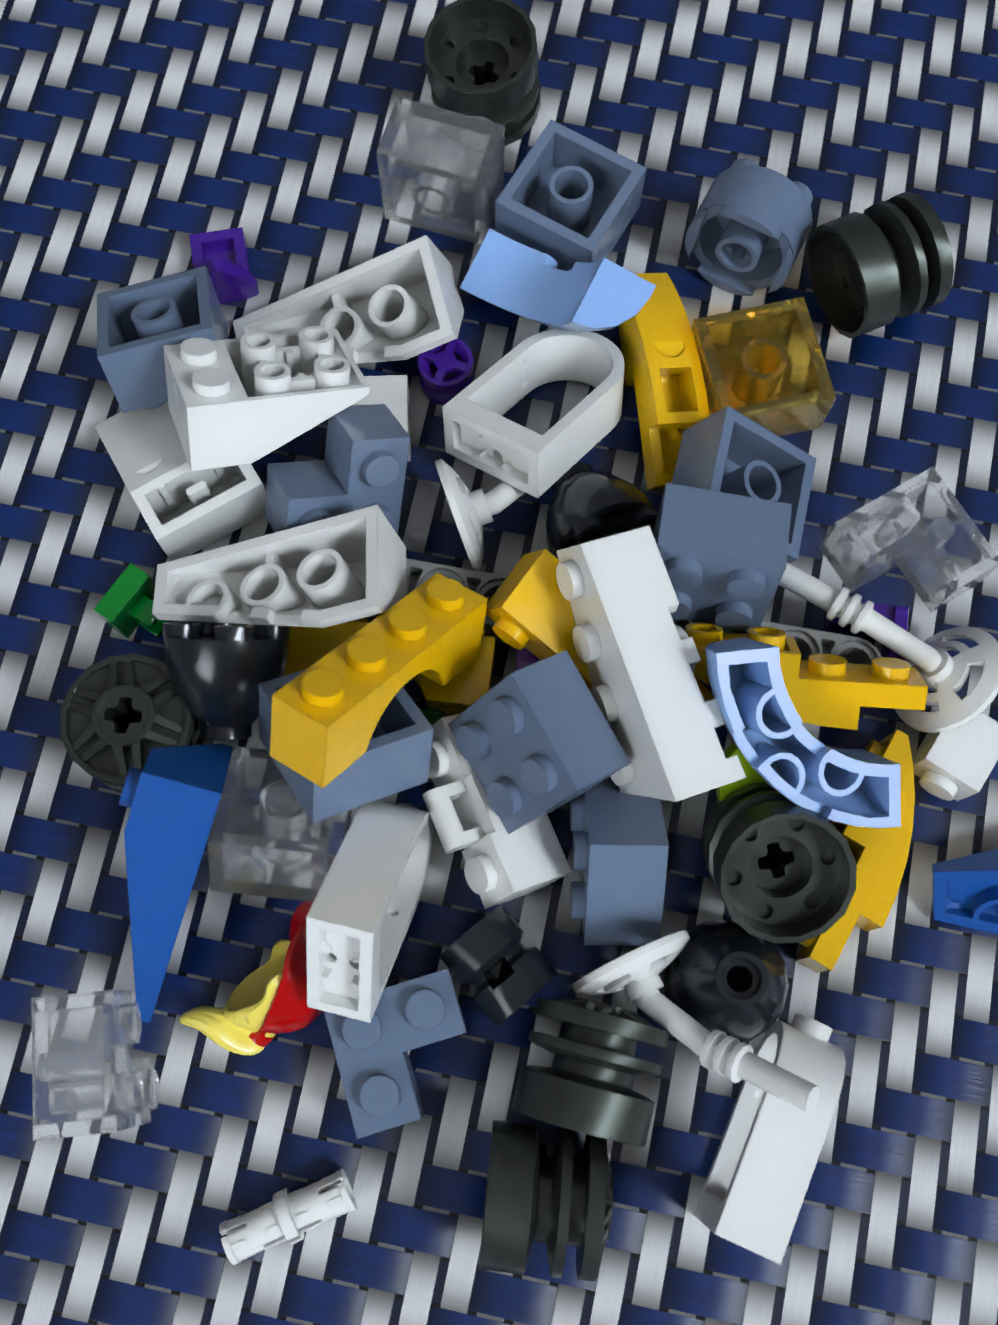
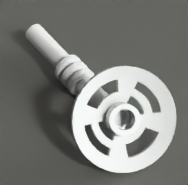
M442 459L436 460L435 465L473 570H481L484 553L483 525L494 522L492 515L503 511L525 492L504 481L485 494L482 488L470 492L451 466Z
M787 562L785 572L779 583L780 586L827 611L826 618L830 621L838 617L839 626L844 628L847 624H850V632L857 634L859 631L866 633L903 657L905 661L911 664V667L915 665L914 667L926 684L935 692L927 693L926 705L939 706V711L922 712L918 710L895 709L899 717L913 729L926 733H940L959 728L979 716L997 696L998 641L988 632L975 627H955L941 631L923 642L873 610L874 603L868 600L863 604L861 603V595L856 593L850 597V589L843 587L841 590H837ZM968 639L979 645L969 648L962 642L947 640ZM947 651H957L960 654L951 657ZM972 666H984L975 687L961 700L956 692L962 688L967 680L970 668Z
M687 930L669 934L632 950L590 972L572 985L575 994L602 995L624 991L629 1003L636 1001L640 1010L698 1055L701 1066L708 1070H713V1072L722 1077L726 1076L733 1083H739L743 1079L807 1113L815 1108L819 1100L820 1087L754 1055L753 1047L746 1042H740L733 1036H727L725 1032L719 1029L710 1032L660 993L659 989L664 987L659 973L680 954L688 943L690 936Z

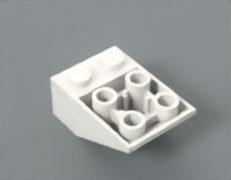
M309 326L301 329L299 332L275 335L265 332H250L244 334L241 338L214 341L197 337L187 339L181 344L163 346L168 406L191 471L254 463L370 394V386L337 328L328 329L321 326Z
M168 402L154 409L142 408L126 413L121 411L94 426L130 495L170 561L190 556L265 514L266 490L251 464L191 471L171 416Z

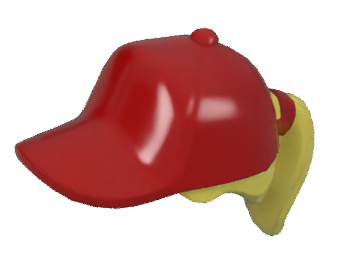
M306 901L297 907L291 919L288 939H281L276 942L272 948L270 959L263 966L250 973L236 987L224 1008L199 1006L184 1012L180 1016L179 1022L197 1029L227 1051L240 1055H255L264 1050L265 1046L274 1039L276 1034L303 1029L310 1025L321 1013H324L322 1010L307 1007L306 916L313 902Z

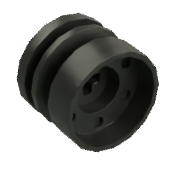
M456 0L446 5L430 21L423 40L425 64L429 84L431 85L435 117L444 133L461 146L478 150L503 148L521 139L535 124L541 107L535 26L526 11L511 0Z
M906 191L886 201L873 204L866 208L863 214L852 212L824 223L813 229L808 241L807 264L810 282L817 302L828 322L839 334L850 339L890 324L896 316L904 318L920 310L942 303L951 291L954 274L952 248L941 219L933 206L920 194Z
M137 653L110 656L88 667L69 687L60 710V736L70 758L89 775L97 778L100 782L105 783L118 793H122L130 767L143 770L151 748L213 744V739L201 737V723L191 714L176 693L168 675L167 666L160 660ZM136 712L142 716L140 723H130L127 732L121 728L123 721H133Z
M767 782L751 783L730 792L711 811L702 832V858L731 918L746 932L772 943H801L825 933L846 913L856 891L857 864L847 840L829 819L823 817L819 812L803 808L788 800ZM776 842L777 844L771 845V855L764 857L767 855V845Z
M539 997L534 1014L562 1022L559 1036L556 1037L530 1030L528 1040L554 1053L551 1067L538 1065L521 1066L511 1110L577 1132L645 1147L655 1102L627 1088L630 1074L660 1076L663 1067L660 1064L634 1058L637 1042L666 1049L670 1033L652 1026L638 1016L637 1013L579 997L552 1000Z
M493 1120L479 1270L524 1274L529 1261L532 1243L540 1242L546 1243L547 1263L552 1278L562 1277L567 1245L576 1246V1275L578 1280L596 1281L601 1256L610 1237L613 1211V1171L611 1170L607 1155V1139L586 1134L582 1160L573 1159V1130L561 1127L557 1136L553 1157L540 1156L536 1124Z

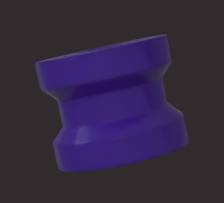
M458 338L418 355L417 364L420 373L419 382L421 390L428 400L437 405H445L474 381V363L471 349L464 341ZM454 372V376L445 380L447 374Z

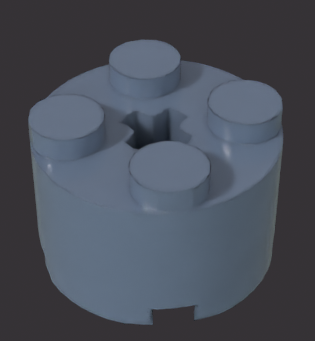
M743 158L734 161L729 169L723 171L715 178L686 232L685 249L688 257L693 251L700 262L697 271L709 283L726 292L740 296H752L755 289L770 287L768 293L776 291L786 281L810 232L813 218L810 206L813 200L811 190L805 184L791 181L777 171L759 166L751 159Z

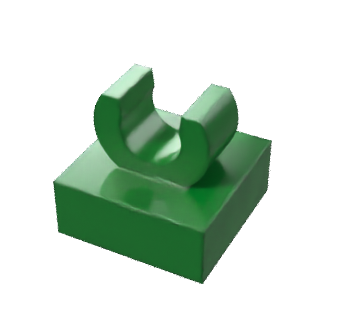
M132 563L128 565L94 608L97 614L111 628L127 639L138 625H141L159 638L163 633V623L172 622V620H158L152 614L155 582L150 575Z

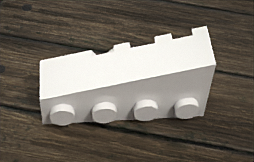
M650 526L557 550L559 564L556 567V579L561 594L566 600L570 601L576 623L572 633L575 650L579 658L587 665L593 687L590 689V692L631 762L610 776L612 781L619 786L620 793L677 802L746 778L738 755L725 758L714 728L724 725L725 721L716 699L706 701L696 682L693 672L695 665L701 659L693 637H689L680 626H675L671 613L677 610L679 601Z

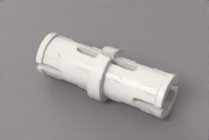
M343 1169L337 1170L335 1173L291 1193L285 1188L273 1194V1201L244 1215L220 1223V1234L222 1236L227 1234V1236L221 1238V1242L230 1263L236 1265L242 1260L286 1240L289 1241L290 1245H293L305 1238L304 1232L333 1218L357 1210L356 1200L354 1197L351 1198L354 1192Z

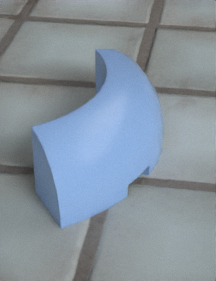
M490 228L460 286L466 292L513 314L546 326L572 332L608 330L620 325L638 314L656 288V285L605 257L597 262H575L572 270L568 271L556 269L558 263L550 255L516 242Z
M745 637L710 643L705 647L707 672L712 695L716 699L725 721L724 726L745 759L770 786L795 804L819 812L823 817L835 822L870 828L901 827L900 764L863 749L827 747L813 737L802 726V719L788 695L780 665L779 647Z

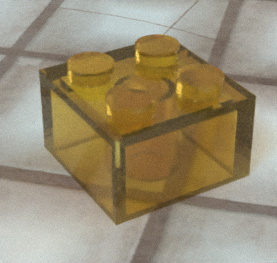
M804 297L694 319L691 329L701 362L710 415L729 406L778 436L821 427L836 400V395Z

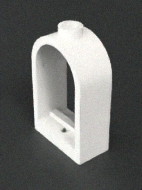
M552 329L526 338L442 407L445 452L538 499L619 422L622 413L625 367L622 352L612 341L591 331L572 332ZM569 380L586 383L595 387L590 394L543 435L502 416L533 389L549 382Z
M380 800L362 805L359 808L306 916L307 1007L368 1023L371 1022L422 892L433 838V821L429 812L419 810L417 807L407 803L392 804Z
M795 1014L791 1025L780 1020L776 1021L763 1037L754 1055L820 1087V1096L815 1108L807 1113L743 1080L693 1214L715 1235L780 1265L838 1104L846 1064L844 1050L828 1042L833 1029L800 1014Z

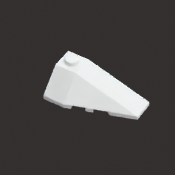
M425 235L233 321L236 338H241L244 334L250 332H265L271 335L295 333L309 326H321L328 329L337 328L356 363L362 364L407 360L457 339L464 309L451 263L430 238Z
M373 505L158 564L152 614L158 620L325 628L381 614L407 595L406 546L379 506Z

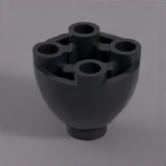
M578 462L552 485L554 495L547 511L546 540L548 551L557 559V550L645 526H650L652 533L654 531L658 516L657 511L644 493L635 485L620 477L603 471H594L590 464Z
M203 622V633H201V623H163L164 658L168 675L176 693L186 708L201 723V737L223 740L252 737V723L259 717V683L284 676L289 656L290 626H243L233 623Z
M733 919L704 921L687 930L690 936L688 943L663 971L665 997L710 1032L719 1029L725 1032L727 1036L737 1038L740 1042L747 1043L769 1031L784 1010L789 989L786 964L775 944L750 935ZM734 966L744 968L750 975V979L747 981V989L743 992L734 991L727 983V974Z

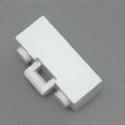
M456 714L441 718L432 725L434 732L428 778L433 780L435 788L425 792L422 796L445 853L448 854L464 849L462 854L466 861L464 866L466 881L471 890L480 895L484 908L489 909L538 891L572 871L548 815L510 834L507 833L499 816L491 809L487 795L468 760L462 756L457 747L456 739L448 726L452 720L460 715Z

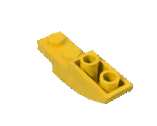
M634 273L656 285V288L637 315L618 325L621 352L625 362L624 378L625 386H635L647 490L665 489L666 482L672 483L683 431L710 416L694 335L673 282L668 273Z
M691 623L685 626V632L689 637H693L701 659L695 665L693 674L709 686L710 681L707 672L705 647L710 643L745 637L779 647L783 680L788 695L804 723L858 730L860 707L925 710L928 685L917 669L911 667V664L905 660L879 657L874 658L871 665L847 663V660L841 656L813 654L809 656L808 661H801V652L795 638L786 636V632L778 628L757 626L749 628L748 634L723 633L722 627L709 623Z
M898 729L880 742L873 739L865 750L900 764L901 827H858L829 820L847 840L856 861V891L846 913L825 933L799 943L803 946L795 961L816 973L833 970L854 926L866 932L883 928L896 899L907 864L913 832L915 806L914 765L909 736Z

